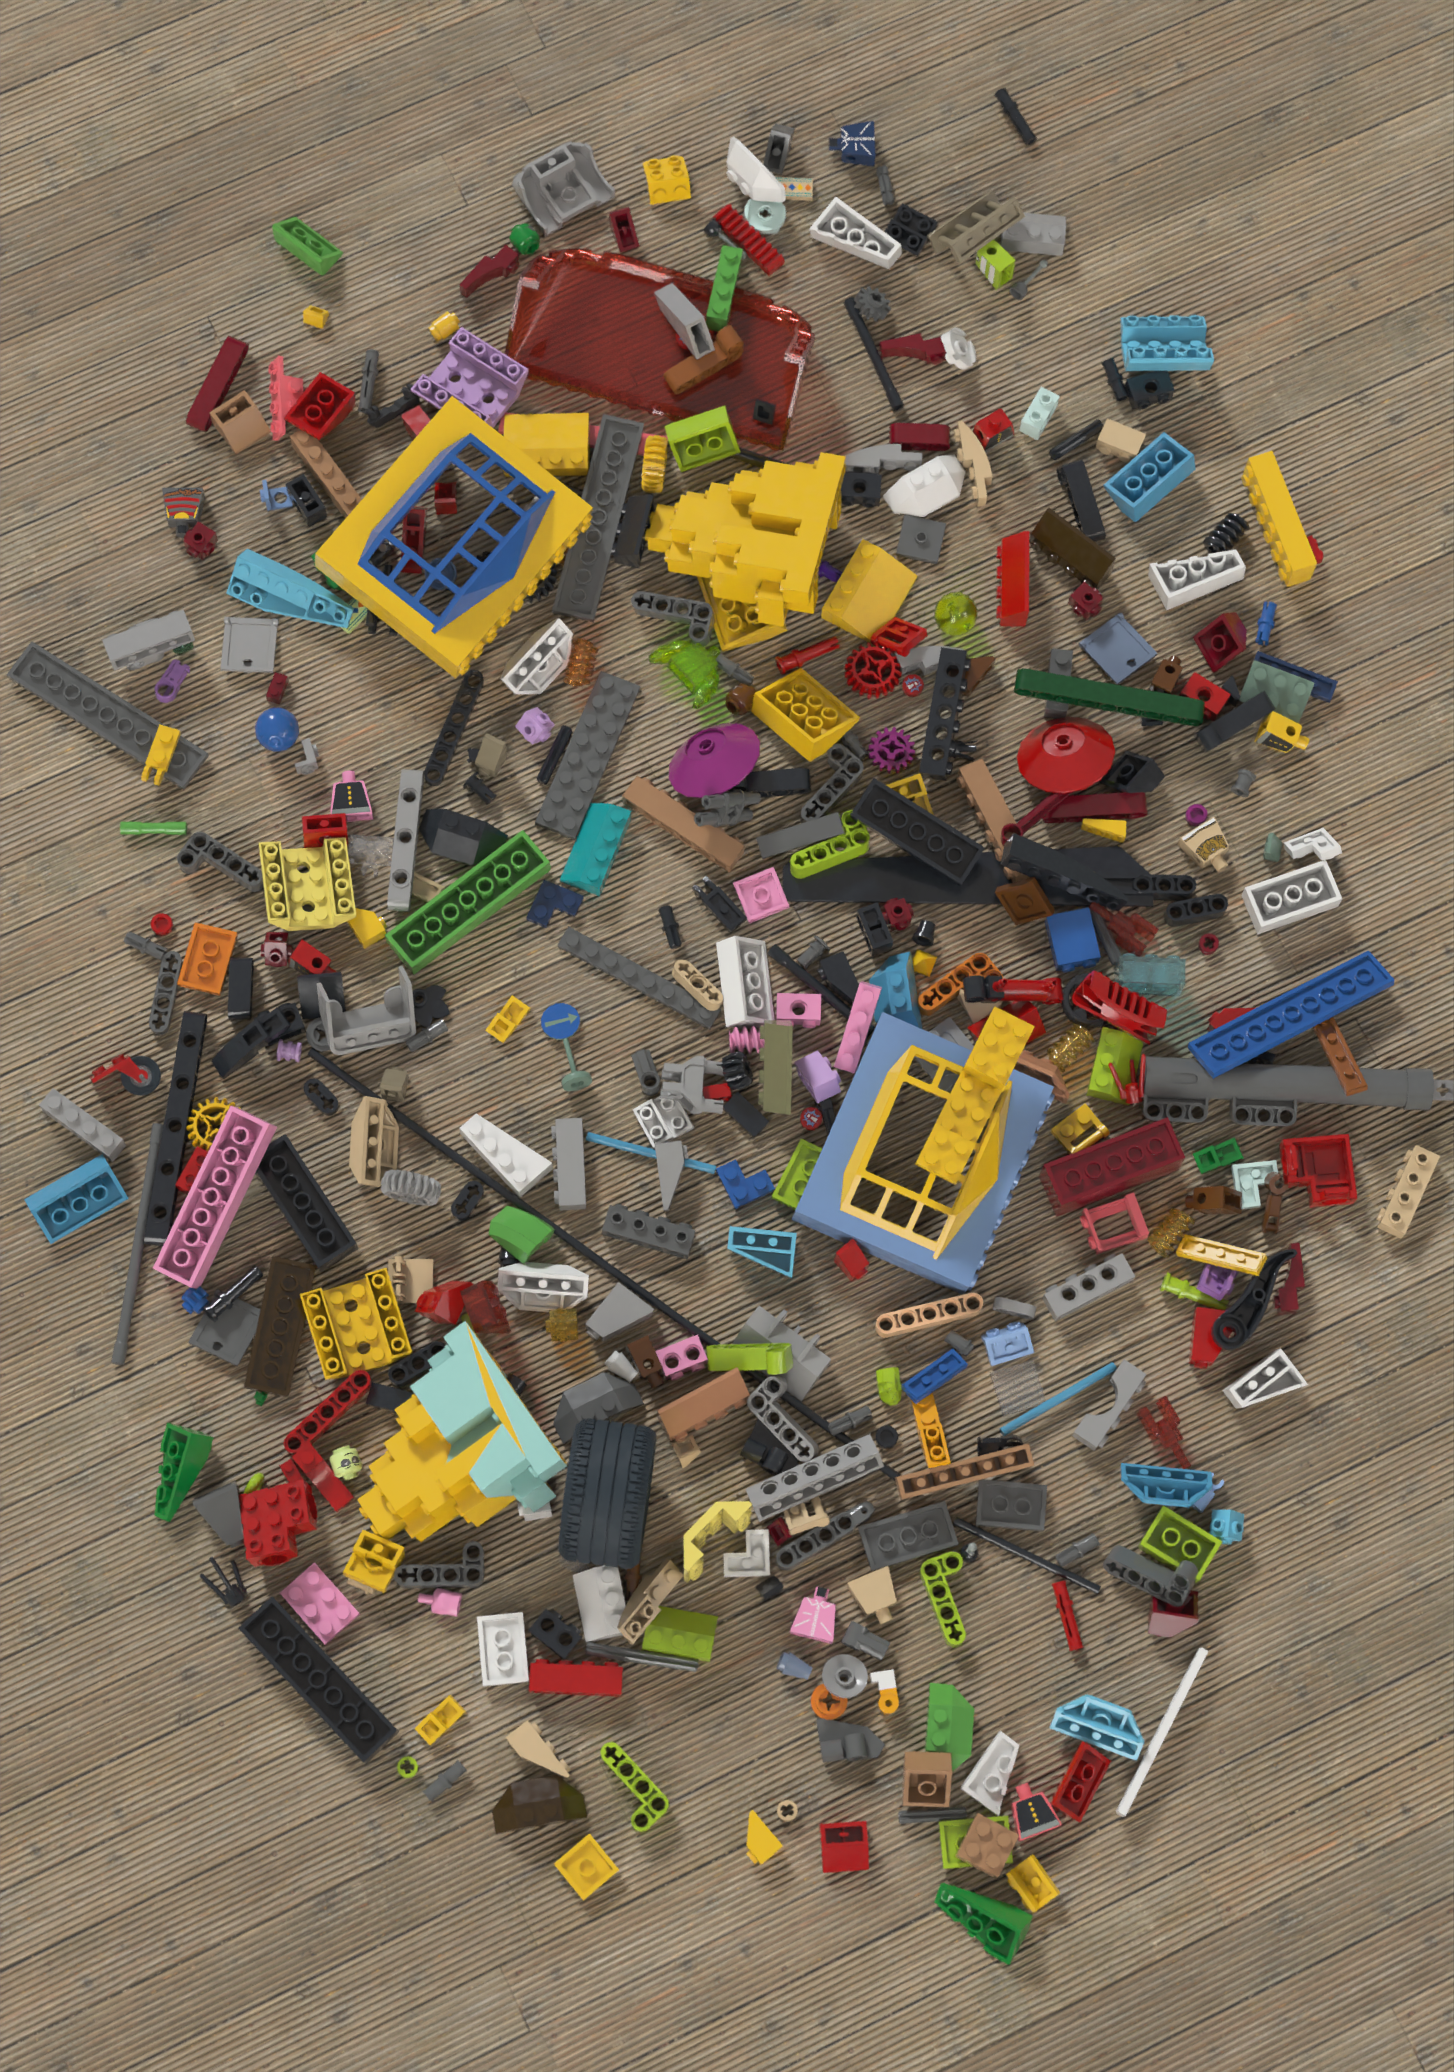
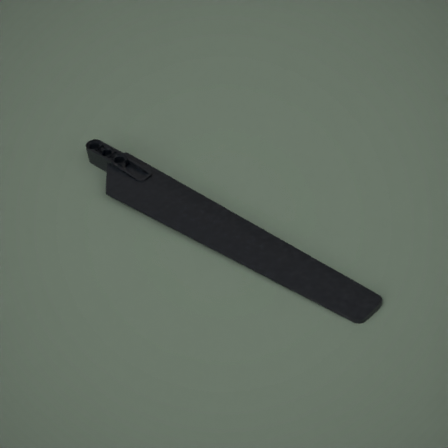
M1120 846L1054 849L1088 867L1126 895L1128 902L1123 907H1153V900H1187L1192 898L1196 889L1195 879L1188 875L1150 874ZM982 852L961 886L913 856L853 858L802 879L795 878L791 874L790 862H788L783 867L782 889L789 902L886 903L893 898H898V900L904 898L906 903L1002 905L995 891L997 887L1013 882L1011 879H1007L1003 869L1004 866L1000 865L1001 861L997 860L994 852ZM1037 880L1052 906H1103ZM1143 884L1147 887V889L1140 890L1138 889L1137 885ZM1159 885H1166L1169 890L1163 891L1159 888ZM1186 885L1190 888V891H1184L1180 886Z

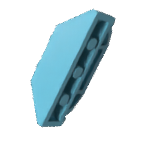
M1089 1694L1057 1708L1049 1727L1052 1730L1137 1761L1144 1745V1739L1131 1710Z

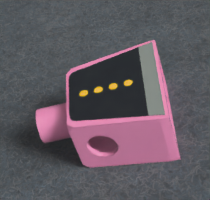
M354 771L342 772L343 782L333 784L330 814L345 813L346 822L373 820V813L364 781H356Z

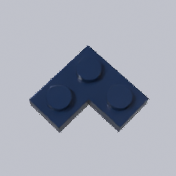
M543 880L526 920L547 928L555 909L576 917L584 896Z

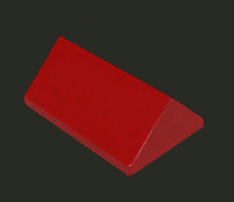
M1013 1001L1001 1008V1010L1035 1026L1026 1045L1046 1034L1039 1012L1031 1002ZM989 1016L967 1027L975 1043Z
M1082 1741L1078 1745L1050 1801L1052 1808L1081 1823L1111 1760Z

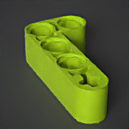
M848 810L842 815L841 819L845 834L813 845L792 855L790 871L795 878L802 879L861 856L869 850V832L866 826L850 817L853 810ZM848 822H854L855 825H852V826H851V825H848V824H846V823H848ZM860 839L863 840L864 843H857L855 841ZM841 847V848H844L845 850H843V851H837V850H835V849ZM818 855H822L825 858L817 859L815 857Z
M790 1343L719 1344L706 1347L709 1371H731L737 1367L738 1370H767L768 1374L776 1375L786 1373L793 1368L792 1344Z
M948 1552L925 1561L920 1568V1577L945 1643L950 1647L960 1646L966 1637L964 1626L946 1581V1577L955 1575L962 1567L963 1560L957 1552ZM948 1558L956 1559L958 1567L950 1569L946 1565V1560ZM931 1565L935 1567L937 1574L930 1577L925 1574L924 1568ZM935 1587H941L945 1595L942 1598H936L932 1590ZM947 1608L951 1610L953 1617L950 1620L943 1619L940 1613L942 1609ZM954 1622L957 1623L954 1624L953 1630L955 1633H960L958 1641H955L954 1638H949L952 1630L950 1626L948 1628H945V1626L951 1625Z
M607 1742L601 1748V1758L642 1803L633 1813L631 1824L637 1832H645L668 1811V1799L618 1744ZM608 1748L610 1750L616 1749L615 1755L619 1760L622 1756L625 1758L618 1763L616 1768L613 1766L616 1764V1761L612 1757L606 1758V1749ZM625 1764L631 1765L634 1769L632 1775L628 1777L620 1773L621 1767ZM644 1781L648 1783L649 1790L647 1793L640 1794L637 1792L636 1785L639 1782ZM659 1798L665 1802L663 1810L655 1811L652 1808V1802L655 1799ZM638 1815H645L648 1818V1824L645 1827H638L635 1824V1818Z

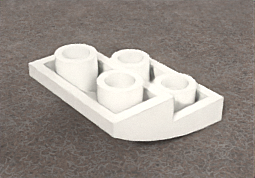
M659 1096L633 1109L653 1148H655V1144L669 1142L695 1128L684 1107L676 1100L664 1099Z

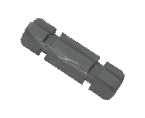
M885 165L879 166L876 172L879 178L878 182L883 197V204L885 206L894 204V195L892 193L890 177L888 176V167Z

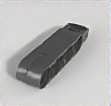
M868 1501L861 1502L846 1512L830 1519L827 1526H818L783 1547L776 1555L777 1566L783 1571L791 1570L852 1533L853 1529L869 1520L875 1511L874 1506ZM841 1519H847L850 1521L851 1527L849 1529H842L839 1527L838 1522ZM827 1530L831 1533L832 1538L829 1541H823L820 1539L819 1533ZM808 1542L811 1544L812 1550L804 1553L799 1548L800 1544ZM789 1554L793 1561L785 1565L780 1561V1556Z

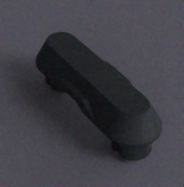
M407 384V388L403 386L401 392H403L404 396L397 399L390 407H384L381 410L378 409V406H371V409L368 408L366 411L369 417L367 422L373 427L379 428L420 402V397L411 392L410 389L413 387V384Z

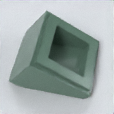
M1270 832L1267 836L1263 859L1278 862L1282 841L1274 833Z

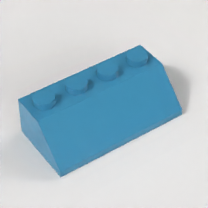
M1163 432L1104 484V488L1120 511L1136 523L1196 470L1194 454Z
M103 1154L24 1200L48 1241L52 1244L129 1198Z

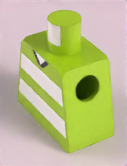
M995 240L990 241L976 251L977 267L996 290L1013 278L1015 259Z

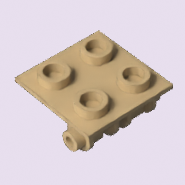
M402 1256L388 1259V1274L397 1304L417 1303L419 1296L424 1291L433 1288V1259H404Z

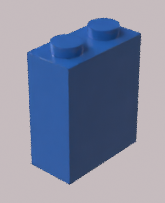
M1089 908L1053 914L1045 918L1044 923L1056 971L1070 972L1075 970V967L1091 968L1096 966V963H1099L1101 956Z

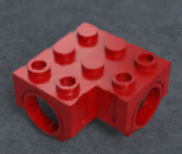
M1349 1134L1291 1138L1281 1141L1279 1150L1283 1181L1289 1185L1288 1188L1293 1186L1307 1187L1309 1208L1355 1203L1358 1198Z
M304 1479L297 1480L294 1483L277 1485L269 1489L253 1491L249 1494L238 1495L239 1503L241 1504V1521L244 1528L243 1537L244 1545L246 1546V1560L254 1567L280 1565L294 1557H298L296 1535L317 1530L318 1512L316 1502L312 1494V1487Z

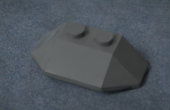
M603 1372L563 1392L553 1425L562 1443L565 1444L573 1439L575 1425L581 1420L591 1418L596 1419V1421H612L644 1405V1402L634 1383Z

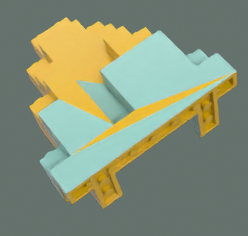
M466 1321L446 1334L443 1338L448 1344L444 1346V1349L427 1360L432 1367L429 1369L430 1372L410 1386L414 1394L395 1409L399 1416L396 1418V1421L401 1426V1431L384 1442L388 1450L383 1456L368 1466L372 1471V1474L369 1476L376 1485L357 1499L362 1506L359 1508V1511L366 1520L368 1518L373 1524L370 1528L375 1535L382 1536L386 1540H389L405 1529L411 1538L416 1537L422 1542L459 1514L461 1517H464L468 1524L473 1522L476 1527H479L516 1499L525 1509L529 1506L535 1512L556 1497L546 1481L567 1467V1462L559 1450L542 1431L506 1379L507 1375Z

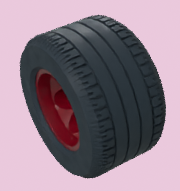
M591 1418L583 1419L575 1425L567 1468L559 1532L558 1552L565 1560L577 1562L578 1560L580 1563L588 1564L592 1562V1564L603 1566L606 1564V1566L617 1568L619 1565L620 1568L624 1569L633 1568L640 1563L657 1437L650 1427L644 1425L637 1427L635 1424L628 1423L623 1425V1423L613 1421L610 1424V1421H596V1419Z

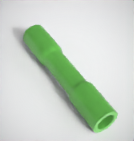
M121 822L120 833L121 835H187V822Z

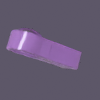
M177 659L171 662L155 685V696L160 702L169 703L176 698L181 683L187 676V673L190 674V667L186 664L182 666ZM168 686L163 696L158 693L160 687Z

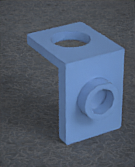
M262 480L263 489L260 490L261 502H266L268 511L293 507L286 487L269 489L267 480ZM278 493H284L287 496V500L284 503H277L275 501V496Z

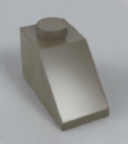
M487 733L485 734L475 761L479 774L487 778L489 776L496 778L507 758L506 742Z
M400 1067L385 1069L379 1088L384 1100L404 1103L409 1080L408 1072H405V1069Z

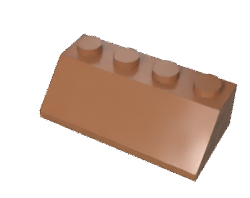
M736 1367L657 1410V1418L669 1440L675 1439L678 1442L688 1436L687 1432L694 1428L698 1431L708 1425L707 1421L713 1418L716 1420L723 1418L731 1408L739 1409L745 1406L750 1394Z

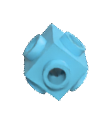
M1212 1510L1210 1534L1221 1540V1544L1232 1545V1541H1242L1244 1514L1233 1510Z

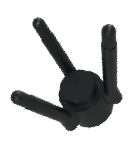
M210 1557V1562L226 1586L225 1594L204 1574H200V1578L223 1600L225 1605L229 1604L232 1608L247 1598L244 1594L247 1590L243 1585L236 1562L232 1560L231 1565L238 1587L236 1584L231 1585L218 1563L213 1557Z

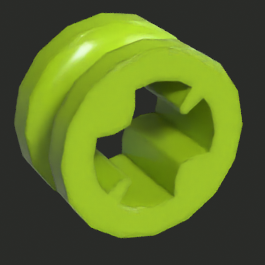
M409 1756L401 1758L397 1765L398 1773L403 1778L415 1776L418 1770L416 1760ZM405 1761H410V1765H414V1770H410L411 1773L406 1774L405 1770L401 1769V1765H405Z

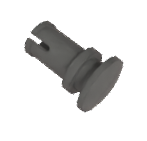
M816 935L813 936L816 941L814 943L811 942L809 944L810 947L796 959L805 969L818 956H822L824 950L830 951L827 943Z

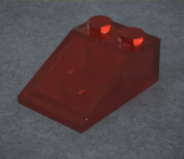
M480 1281L460 1291L475 1333L508 1334L511 1332L506 1318V1310L501 1305L498 1296L499 1291L493 1281Z

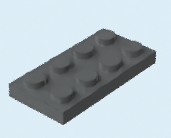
M945 1501L858 1527L871 1572L959 1545Z

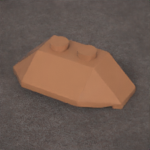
M1023 1050L1014 1069L1054 1086L1052 1094H1055L1054 1099L1066 1104L1070 1094L1058 1067L1049 1059H1038L1033 1057L1031 1052Z

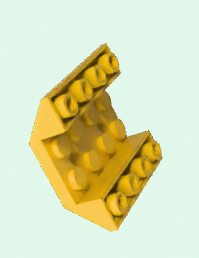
M387 1268L367 1273L364 1279L323 1291L322 1288L300 1294L325 1380L347 1378L357 1370L371 1371L393 1364L412 1353ZM355 1301L358 1304L357 1309L354 1312L346 1311L345 1305L347 1302ZM361 1343H368L370 1345V1351L367 1354H360L358 1352V1346Z

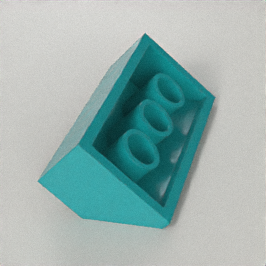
M591 803L559 881L601 896L630 824L631 811L611 803Z

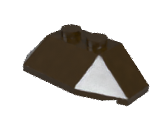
M558 1775L510 1783L492 1810L496 1834L587 1818L584 1795Z

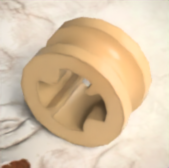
M790 1800L782 1801L777 1807V1815L784 1822L792 1821L798 1813L796 1804ZM791 1805L793 1807L791 1811H794L793 1815L784 1817L781 1814L783 1811H780L781 1807Z

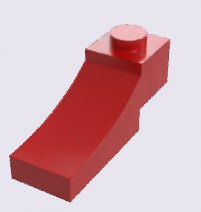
M310 1442L292 1456L295 1463L336 1512L340 1511L354 1499V1496L340 1479L334 1475L332 1469Z

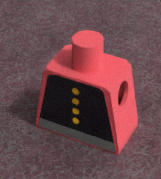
M1028 1783L1015 1787L1020 1800L1012 1803L1011 1809L1015 1830L1019 1835L1018 1842L1062 1825L1043 1792L1033 1795Z

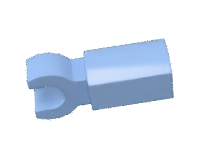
M1221 1480L1218 1485L1213 1484L1212 1489L1191 1507L1202 1513L1215 1496L1214 1490L1220 1489L1224 1484V1480Z

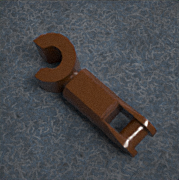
M1278 1172L1268 1173L1264 1180L1265 1187L1271 1191V1194H1267L1262 1233L1271 1231L1273 1234H1277L1279 1230L1283 1197L1280 1194L1284 1193L1289 1185L1279 1183L1275 1186V1182L1281 1176ZM1269 1216L1274 1217V1223L1269 1222Z

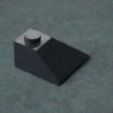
M1126 750L1099 782L1127 793L1152 792L1165 775L1154 759Z

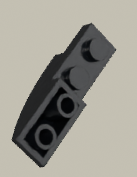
M277 1007L262 1019H256L246 1026L216 1054L211 1062L222 1079H225L257 1056L261 1048L289 1029L291 1025L281 1009Z

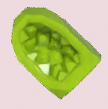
M891 1367L876 1370V1382L880 1399L889 1406L897 1405L902 1395L899 1369Z

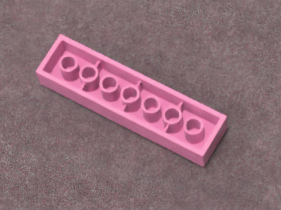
M230 1106L153 1269L191 1288L197 1289L199 1286H202L277 1126L240 1108Z

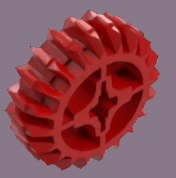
M869 642L866 648L860 644L858 647L859 651L853 649L852 656L847 657L848 663L844 666L846 670L844 677L848 678L847 685H853V692L860 690V697L866 693L868 700L871 699V695H875V698L878 700L880 693L884 697L888 696V691L893 692L895 690L894 686L899 685V678L902 677V672L899 671L900 663H897V656H893V650L887 652L885 646L879 648L878 642L875 644V647H871ZM863 660L865 668L861 669V672L857 674L855 668ZM889 668L891 674L883 682L881 674ZM866 681H871L874 684L866 683Z

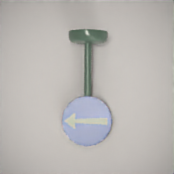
M558 1003L548 1007L543 1012L541 1027L550 1038L563 1040L571 1073L564 1076L561 1085L565 1091H577L588 1087L592 1083V1077L589 1072L576 1070L568 1038L578 1031L580 1016L571 1005Z

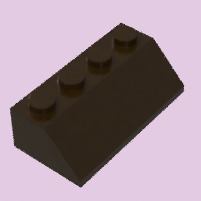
M1049 507L1030 535L1029 542L1036 551H1042L1053 564H1059L1069 576L1080 580L1081 584L1085 581L1091 588L1098 590L1112 573L1116 558Z

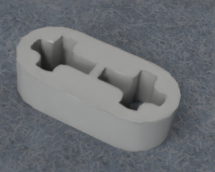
M995 1297L993 1310L1024 1319H1034L1036 1307L1027 1303Z

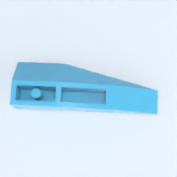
M248 548L237 557L226 594L266 612L348 628L354 608L311 579Z

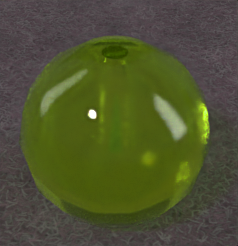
M950 592L938 600L934 610V620L942 632L951 636H961L968 633L974 627L977 621L978 609L975 602L968 595L960 592Z

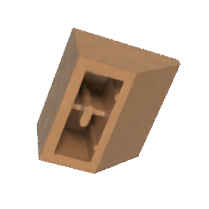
M245 390L210 412L212 424L236 455L271 433L256 404Z

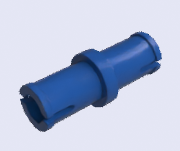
M1268 602L1263 603L1261 618L1257 622L1259 628L1255 642L1258 645L1263 646L1264 643L1266 646L1269 644L1271 629L1275 625L1273 620L1277 605L1273 602H1269L1268 606Z

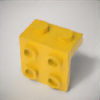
M682 156L650 159L643 162L650 205L691 199L689 175Z

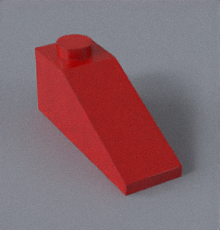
M414 506L403 519L402 543L423 559L427 507ZM410 559L401 572L422 574V567Z

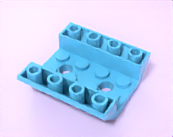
M1155 315L1148 317H1121V351L1125 371L1210 370L1214 363L1212 348H1207L1205 343L1207 328L1205 318L1198 315H1191L1190 317H1179L1177 315L1169 317H1158Z

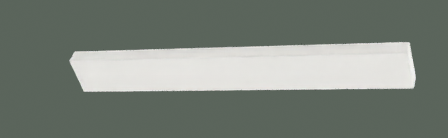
M1202 1647L1196 1651L1116 1810V1814L1121 1817L1126 1816L1208 1653Z

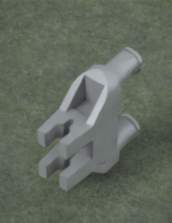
M699 1055L684 1064L664 1063L661 1079L679 1083L663 1082L660 1098L676 1100L692 1114L699 1115L702 1112L722 1114L723 1100L705 1099L702 1096L703 1075L708 1073L724 1076L721 1067L722 1062L706 1060L704 1056Z

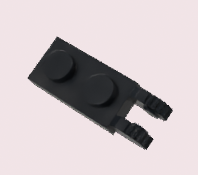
M705 876L702 881L712 892L706 895L696 884L692 887V890L731 934L747 920V917L719 886L717 887Z

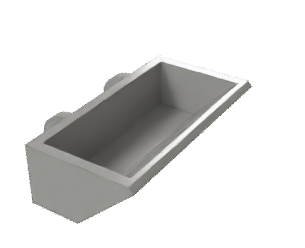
M758 1306L732 1344H792L793 1368L786 1373L776 1375L784 1377L788 1385L786 1391L802 1401L828 1368L831 1358L815 1347L820 1340V1335L815 1334L810 1342L798 1335L802 1329L799 1325L793 1331L783 1324L788 1313L785 1309L775 1318L761 1306ZM760 1370L768 1377L775 1376L772 1374H768L767 1370Z

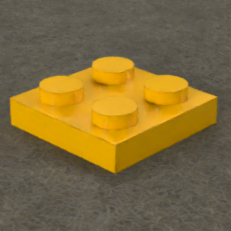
M590 1833L554 1863L583 1901L619 1871L618 1867Z

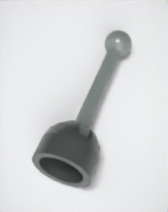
M1041 260L1040 265L1024 282H1016L1010 287V294L1015 299L1022 300L1028 292L1027 284L1042 268L1047 267L1048 262L1046 260Z

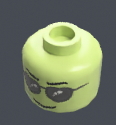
M350 1445L332 1451L333 1455L329 1461L334 1475L338 1478L344 1477L345 1481L357 1477L356 1472L362 1469V1462L357 1449L350 1448Z

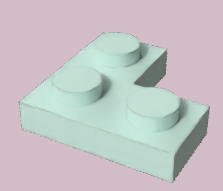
M1276 1160L1232 1165L1234 1189L1242 1192V1209L1260 1208L1258 1186L1265 1185L1264 1180L1268 1173L1278 1172Z

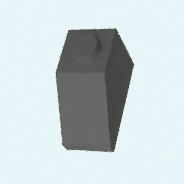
M777 123L772 127L763 163L769 171L783 174L795 128Z

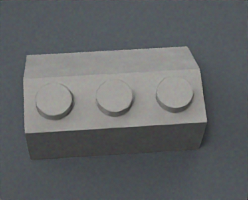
M1024 213L1025 217L1001 234V246L1006 251L1062 256L1065 245L1066 217Z

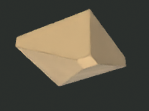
M693 1435L672 1443L682 1468L690 1464L701 1453Z

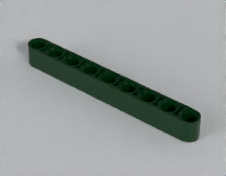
M1018 669L1016 672L1014 693L1021 696L1189 726H1200L1203 723L1205 702L1199 699L1031 669Z

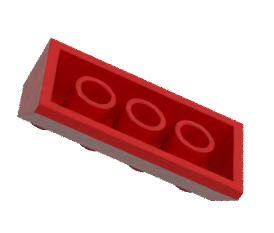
M1023 531L1002 538L1001 546H997L996 559H1000V566L996 568V579H1000V586L996 587V599H1000V606H996V619H1000V626H1026L1029 614V531Z

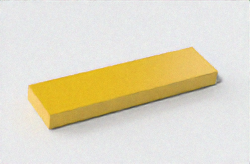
M1184 1234L1176 1250V1254L1179 1257L1259 1276L1267 1260L1265 1253Z

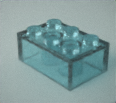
M1126 953L1118 958L1115 966L1114 982L1119 983L1122 987L1125 986L1131 992H1138L1140 995L1180 996L1185 986L1186 959H1180L1176 955L1158 958L1154 954L1136 957L1135 954Z

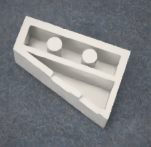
M1276 1349L1226 1387L1223 1392L1237 1409L1308 1384L1282 1349Z

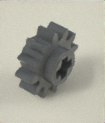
M870 286L866 290L861 288L854 298V301L857 302L854 307L860 308L859 314H864L867 320L873 318L875 322L879 318L884 320L891 310V307L888 306L890 300L885 299L886 294H881L878 288L872 290Z

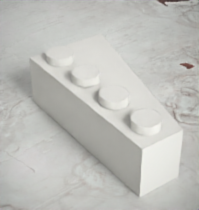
M837 197L833 199L810 227L811 238L887 269H890L902 254L900 243Z

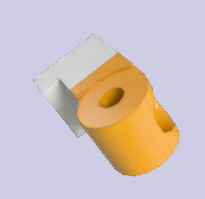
M894 1670L870 1673L871 1684H878L880 1696L878 1701L879 1710L887 1715L894 1713L899 1705Z

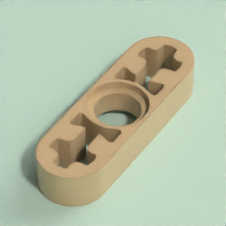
M686 960L676 961L672 970L673 978L704 1008L710 1011L718 1010L723 1001L722 993L690 962ZM693 982H698V983H700L703 987H702V988H696V987H694V986L692 985V983H693Z

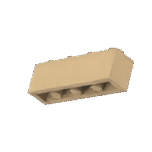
M1415 1145L1412 1150H1407L1403 1158L1406 1164L1403 1170L1399 1168L1394 1178L1397 1184L1394 1189L1390 1188L1385 1198L1388 1204L1385 1209L1381 1208L1376 1220H1379L1377 1228L1402 1239L1440 1158L1439 1155L1418 1145Z

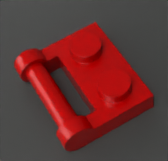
M894 617L872 634L870 642L872 645L878 642L879 646H885L896 651L898 655L906 657L909 655L910 649L928 636L927 629ZM886 637L892 638L902 643L899 644L897 642L886 639Z

